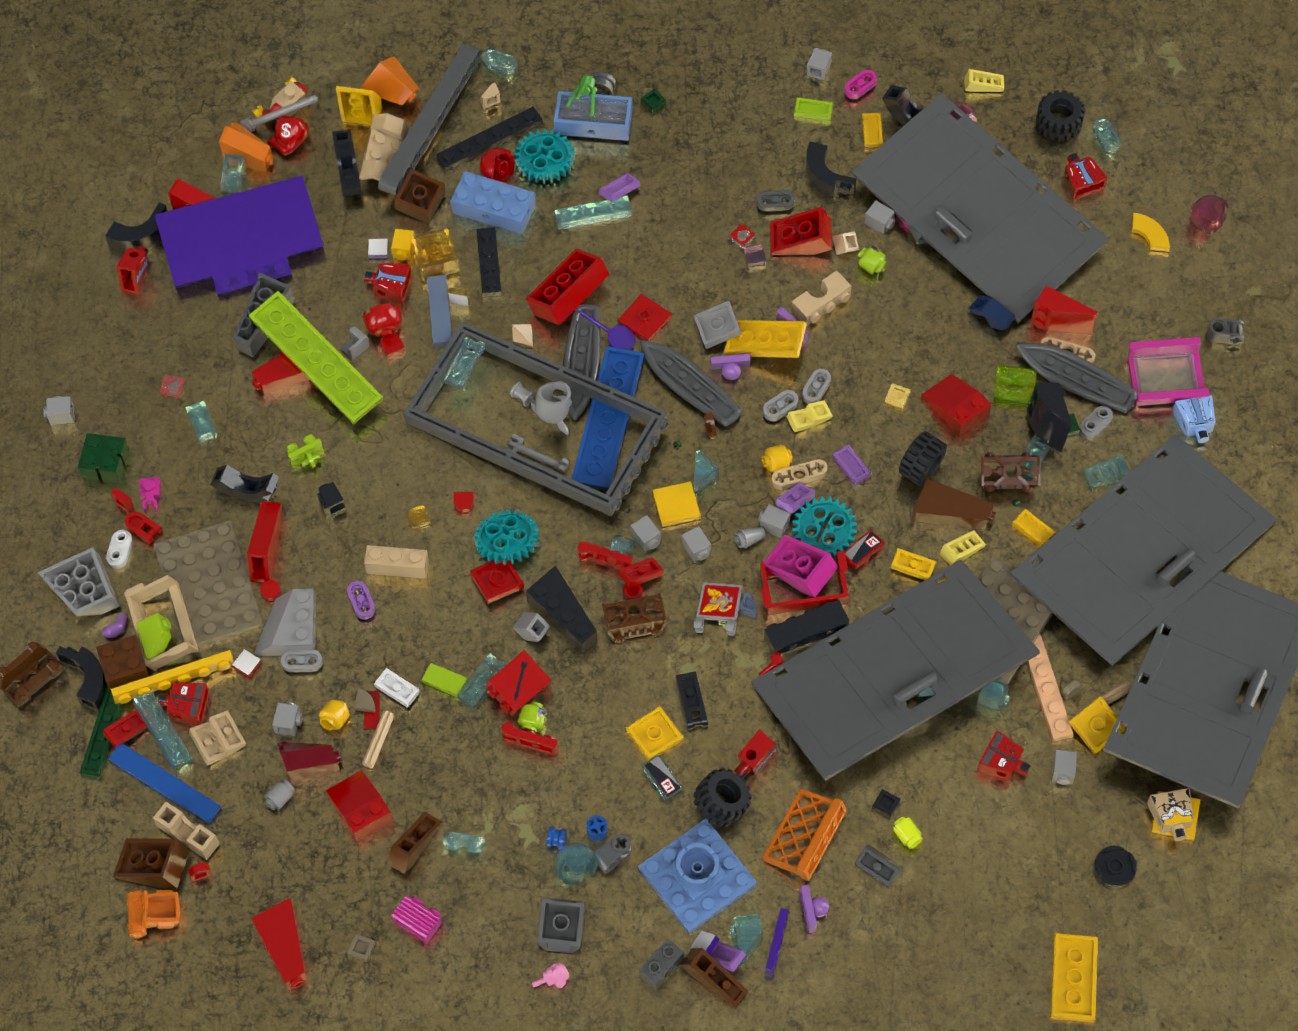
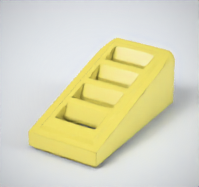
M968 69L964 77L965 91L1003 92L1004 75Z
M973 530L944 544L940 555L950 566L959 560H966L984 548L986 544Z

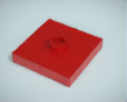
M641 293L618 319V324L628 327L641 339L651 341L669 321L672 313Z
M495 560L470 570V576L488 604L524 589V583L510 561L503 565V561L495 564Z

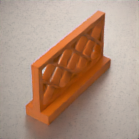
M800 788L766 849L762 860L796 873L802 879L809 881L847 811L843 801L837 798L832 800ZM803 796L810 798L812 801L811 804L800 807L799 804ZM823 804L830 805L827 811L818 813V806ZM814 808L816 815L805 819L803 812ZM800 814L802 821L791 825L790 819L792 816ZM818 820L820 823L819 827L809 832L807 824ZM805 826L807 833L795 837L793 830ZM791 831L793 838L781 842L782 834ZM809 838V845L800 849L797 842ZM795 843L797 851L786 855L783 847ZM781 849L782 857L776 859L770 857L773 851ZM796 856L800 857L801 860L797 867L789 865L788 859Z

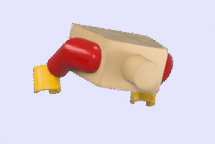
M290 76V80L284 82L286 86L274 96L270 109H264L262 105H259L257 109L252 111L258 118L303 100L308 92L307 87L297 82L293 76ZM298 110L293 111V112L288 113V114L283 115V116H290V117H291V116H293Z

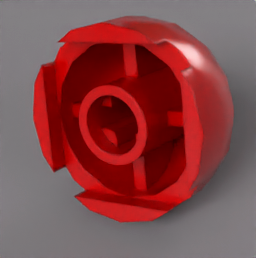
M491 148L480 159V173L483 177L507 183L508 181H505V178L508 175L512 176L514 172L515 157L511 155V151L508 149Z
M391 303L380 304L370 308V313L367 315L366 312L362 315L366 329L372 335L382 337L383 339L392 337L393 333L398 331L402 323V313L398 304H396V307H392Z

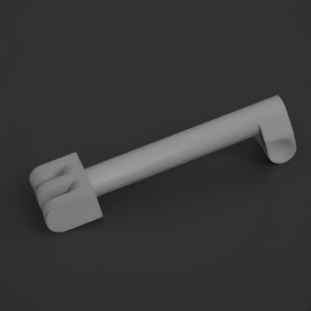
M512 434L510 438L516 441V443L510 440L507 442V446L513 449L504 447L508 451L515 454L520 452L560 472L566 473L568 470L569 461L562 458L559 462L523 446L524 438Z

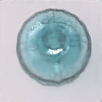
M574 842L563 846L557 852L554 868L558 878L562 879L563 883L574 885L584 882L585 878L583 877L589 874L592 876L598 868V861L590 847L583 843Z

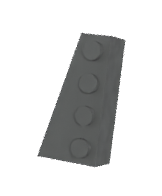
M260 272L257 277L256 286L252 289V296L245 306V313L241 317L233 336L237 350L251 357L256 355L268 337L249 318V314L277 291L291 304L295 301L291 286Z

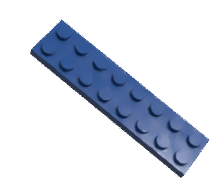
M606 346L597 381L634 397L644 361V353ZM592 399L572 475L573 480L593 489L608 491L613 482L629 414Z

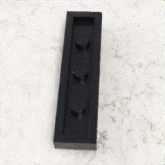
M495 227L476 229L482 296H502Z

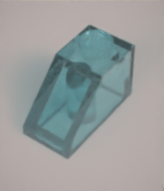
M996 679L984 686L978 697L977 706L1000 714L1002 708H1007L1010 701V696H1007L1008 685Z

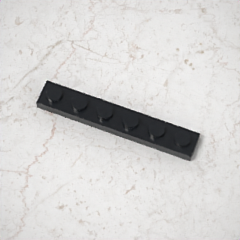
M533 106L437 153L436 158L446 172L491 148L497 147L543 124V119Z

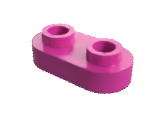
M872 70L861 71L845 84V95L850 99L860 98L876 85V73Z

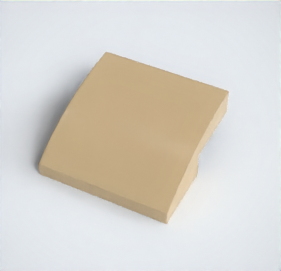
M228 710L211 716L208 722L189 729V734L207 766L226 758L246 746V742Z

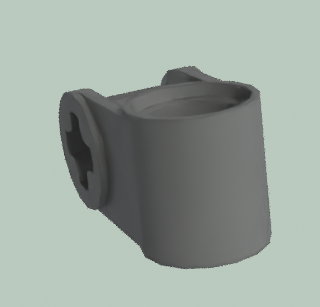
M1214 319L1210 322L1206 338L1211 343L1243 344L1245 342L1243 335L1244 322L1241 320Z
M618 834L592 854L591 858L605 874L613 870L631 853L629 837L624 834ZM618 844L625 845V848H618Z

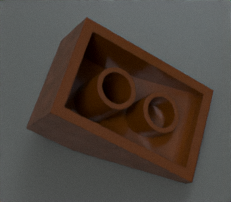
M126 838L113 877L157 888L177 889L190 850L177 839Z

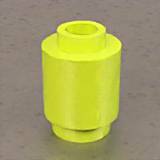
M901 817L894 823L893 831L904 846L913 849L923 841L922 833L910 817Z

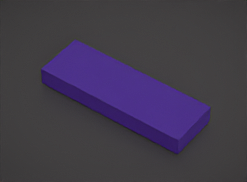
M780 908L765 970V975L773 977L788 920V909Z

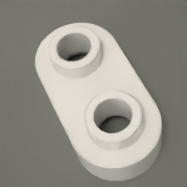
M119 530L112 536L106 559L109 566L114 569L124 567L128 561L133 538L127 530Z

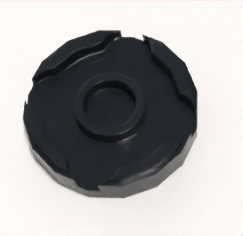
M1120 846L1103 848L1094 861V873L1097 879L1103 885L1110 888L1127 886L1134 879L1137 871V862L1134 856Z

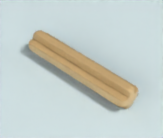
M1126 680L1101 696L1109 705L1128 694L1133 684ZM1092 700V701H1090L1089 703L1085 704L1084 706L1080 707V708H1079V712L1082 711L1085 707H1087V706H1088L1090 703H1092L1094 700Z
M383 711L364 757L363 766L368 768L374 767L394 718L392 712Z

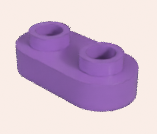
M362 581L350 583L347 593L355 614L360 619L371 618L375 613V606L366 584ZM364 608L369 609L367 612H362Z

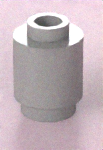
M285 779L277 781L264 795L266 799L264 802L270 809L274 810L276 808L280 810L293 796L295 788Z

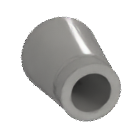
M762 526L739 529L734 534L737 546L745 549L766 537Z

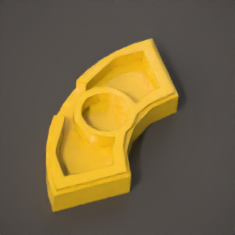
M1133 213L1132 232L1144 237L1149 244L1150 250L1169 252V239L1162 226L1146 215Z

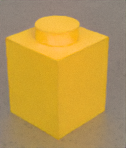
M395 229L391 246L393 258L412 260L416 242L414 231Z

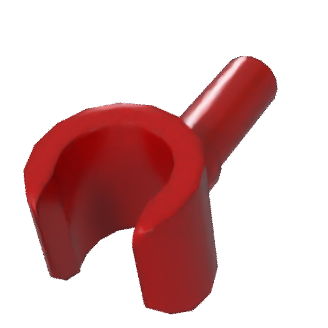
M779 652L771 655L772 663L759 673L760 676L784 663Z

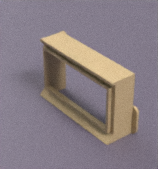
M166 575L146 586L140 583L124 592L147 667L157 671L158 668L183 656L199 652L180 586L176 580ZM169 590L184 642L148 660L136 622L147 618L142 603Z

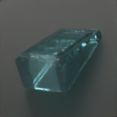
M1119 455L1084 469L1083 472L1090 488L1121 480L1130 470L1124 456ZM1101 470L1104 471L1105 477L1102 476ZM1092 473H1096L1098 480H1095Z

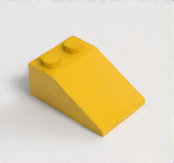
M336 86L342 122L371 125L373 116L382 113L381 97L374 91Z

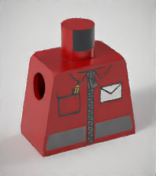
M175 683L172 685L170 694L159 693L158 705L167 706L170 718L198 726L202 724L209 696V688L207 683Z
M996 730L979 761L977 771L1004 780H1010L1014 772L1026 777L1031 765L1021 760L1024 749Z

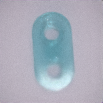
M493 49L486 50L482 54V63L486 68L504 74H512L517 70V60L512 55Z
M1101 118L1096 120L1093 126V133L1100 145L1107 152H1116L1120 148L1121 138L1114 126L1107 119Z
M454 832L445 833L443 838V844L446 845L447 849H466L470 853H479L484 850L486 840L480 836Z

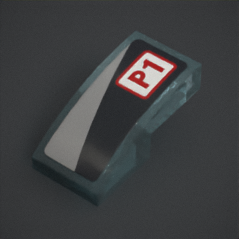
M659 754L641 765L664 801L683 790V787Z

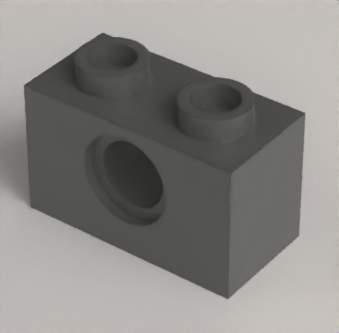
M667 939L639 969L640 978L657 991L684 960V951L670 939Z

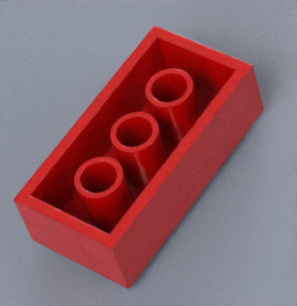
M576 248L525 299L535 316L560 325L610 274L601 257Z

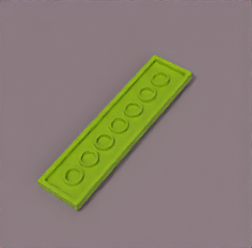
M279 291L249 314V318L353 424L358 422L383 400V396Z

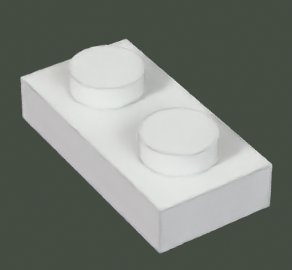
M387 668L374 683L377 689L407 708L420 693L419 688Z

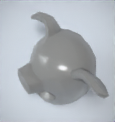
M561 381L547 383L538 389L536 401L534 399L531 400V407L541 420L546 423L557 424L560 431L569 435L568 428L563 420L568 415L569 407L572 405L570 387L567 383ZM555 389L562 390L566 396H554L553 391Z

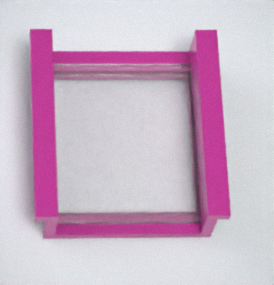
M1200 337L1129 342L1128 361L1132 387L1137 391L1136 407L1175 403V401L1210 396L1209 388L1204 386L1199 357Z

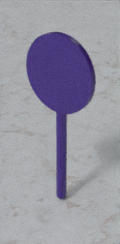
M578 311L580 315L608 332V342L611 347L632 350L635 346V335L628 327L617 325L610 330L583 311Z

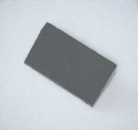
M870 845L864 847L855 862V865L889 887L892 886L903 870L901 865Z

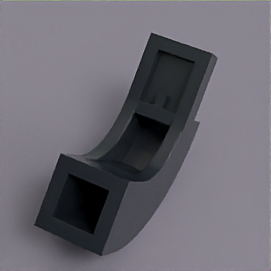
M891 85L882 97L888 111L902 125L907 124L923 110L911 99L906 87Z
M351 129L334 131L332 135L343 196L360 194L362 192Z
M809 142L806 155V172L811 183L819 191L834 197L835 191L854 195L857 179L836 174L829 170L825 164L828 146Z
M159 202L150 218L138 226H125L114 221L105 235L108 246L126 251L127 248L137 249L139 246L149 248L161 240L155 215L167 212L166 205Z
M224 465L216 469L210 485L234 498L261 503V501L268 502L271 494L276 491L279 476L272 473L263 477H252L235 470L229 465Z
M59 646L56 651L59 660L82 670L85 674L84 682L76 695L80 704L99 711L107 687L99 660L91 651L84 647H81L79 652L71 647L66 649Z

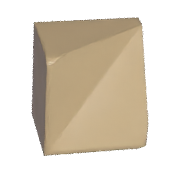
M495 82L479 98L484 109L501 103L500 91Z
M855 231L832 237L837 255L860 250Z
M531 324L512 325L514 345L521 348H533Z

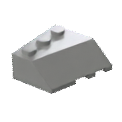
M93 547L38 572L41 578L76 616L102 615L120 606L102 559Z
M293 589L275 599L255 649V656H282L290 650H315L316 596L314 589Z

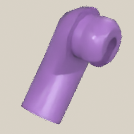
M118 613L116 623L103 628V636L114 638L123 634L128 615Z

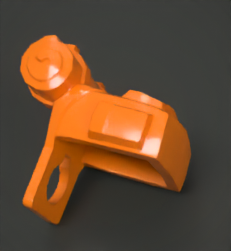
M135 890L127 893L128 930L131 938L139 939L146 936L147 928L170 929L179 924L180 905L178 892L156 890L155 893L147 894V890Z

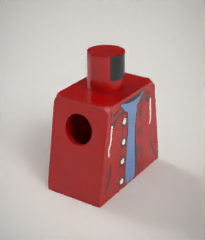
M1077 153L1067 157L1069 164L1066 165L1064 177L1073 200L1105 189L1107 176L1091 157L1080 159Z
M139 246L137 249L127 248L116 267L122 291L135 294L140 293L149 271L148 249L146 247Z
M380 263L376 273L366 271L364 282L373 284V291L376 296L403 305L412 276L411 266L405 263Z
M759 729L738 754L740 764L734 772L740 774L741 779H744L749 772L756 776L778 754L775 742Z

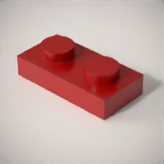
M651 557L621 568L618 575L631 588L663 576L664 569Z
M137 708L105 728L103 734L113 747L117 748L149 728L150 723Z

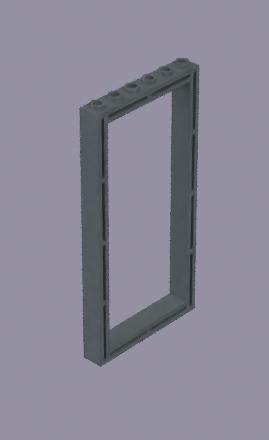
M464 322L460 323L403 413L407 424L609 516H612L614 511L619 510L623 496L629 493L633 479L638 478L642 464L648 461L652 447L657 446L661 432L665 431L669 425L666 411ZM469 344L554 382L561 381L567 383L572 390L648 423L606 494L426 413Z

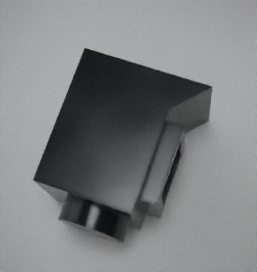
M334 482L323 484L319 487L317 496L324 509L326 519L346 509L343 503L344 499Z

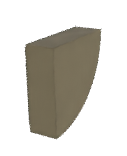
M358 689L354 710L375 713V704L368 692Z

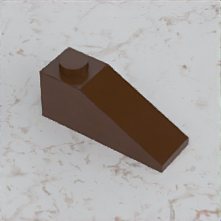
M424 812L391 846L387 864L405 874L419 859L441 827L442 821Z
M692 948L680 964L694 979L734 1008H736L748 992L740 982L703 948Z

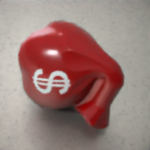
M279 117L275 126L276 134L267 141V145L275 147L283 155L291 154L307 138L309 133L308 124L297 117Z

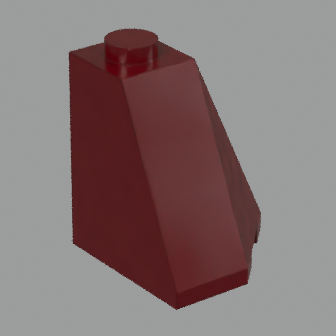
M294 742L277 743L293 787L340 771L338 763L342 761L338 750L333 751L332 745Z

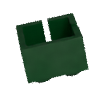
M87 433L77 467L81 478L99 481L98 468L103 482L121 484L125 469L124 465H126L130 450L126 438Z

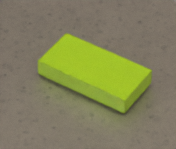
M797 97L794 116L831 121L834 102Z
M430 663L421 681L426 685L459 698L468 679Z

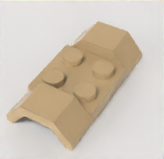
M388 113L373 116L359 179L373 178L380 181L381 176L407 136L408 127L403 119Z

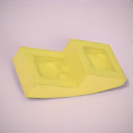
M824 400L810 403L805 409L788 412L786 417L793 431L798 432L819 425L831 419L833 415Z

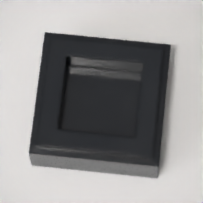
M882 789L872 805V809L891 818L901 799Z

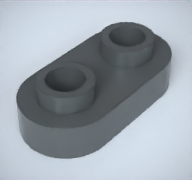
M788 190L765 191L757 197V206L762 211L789 210L794 206L795 202L794 194Z

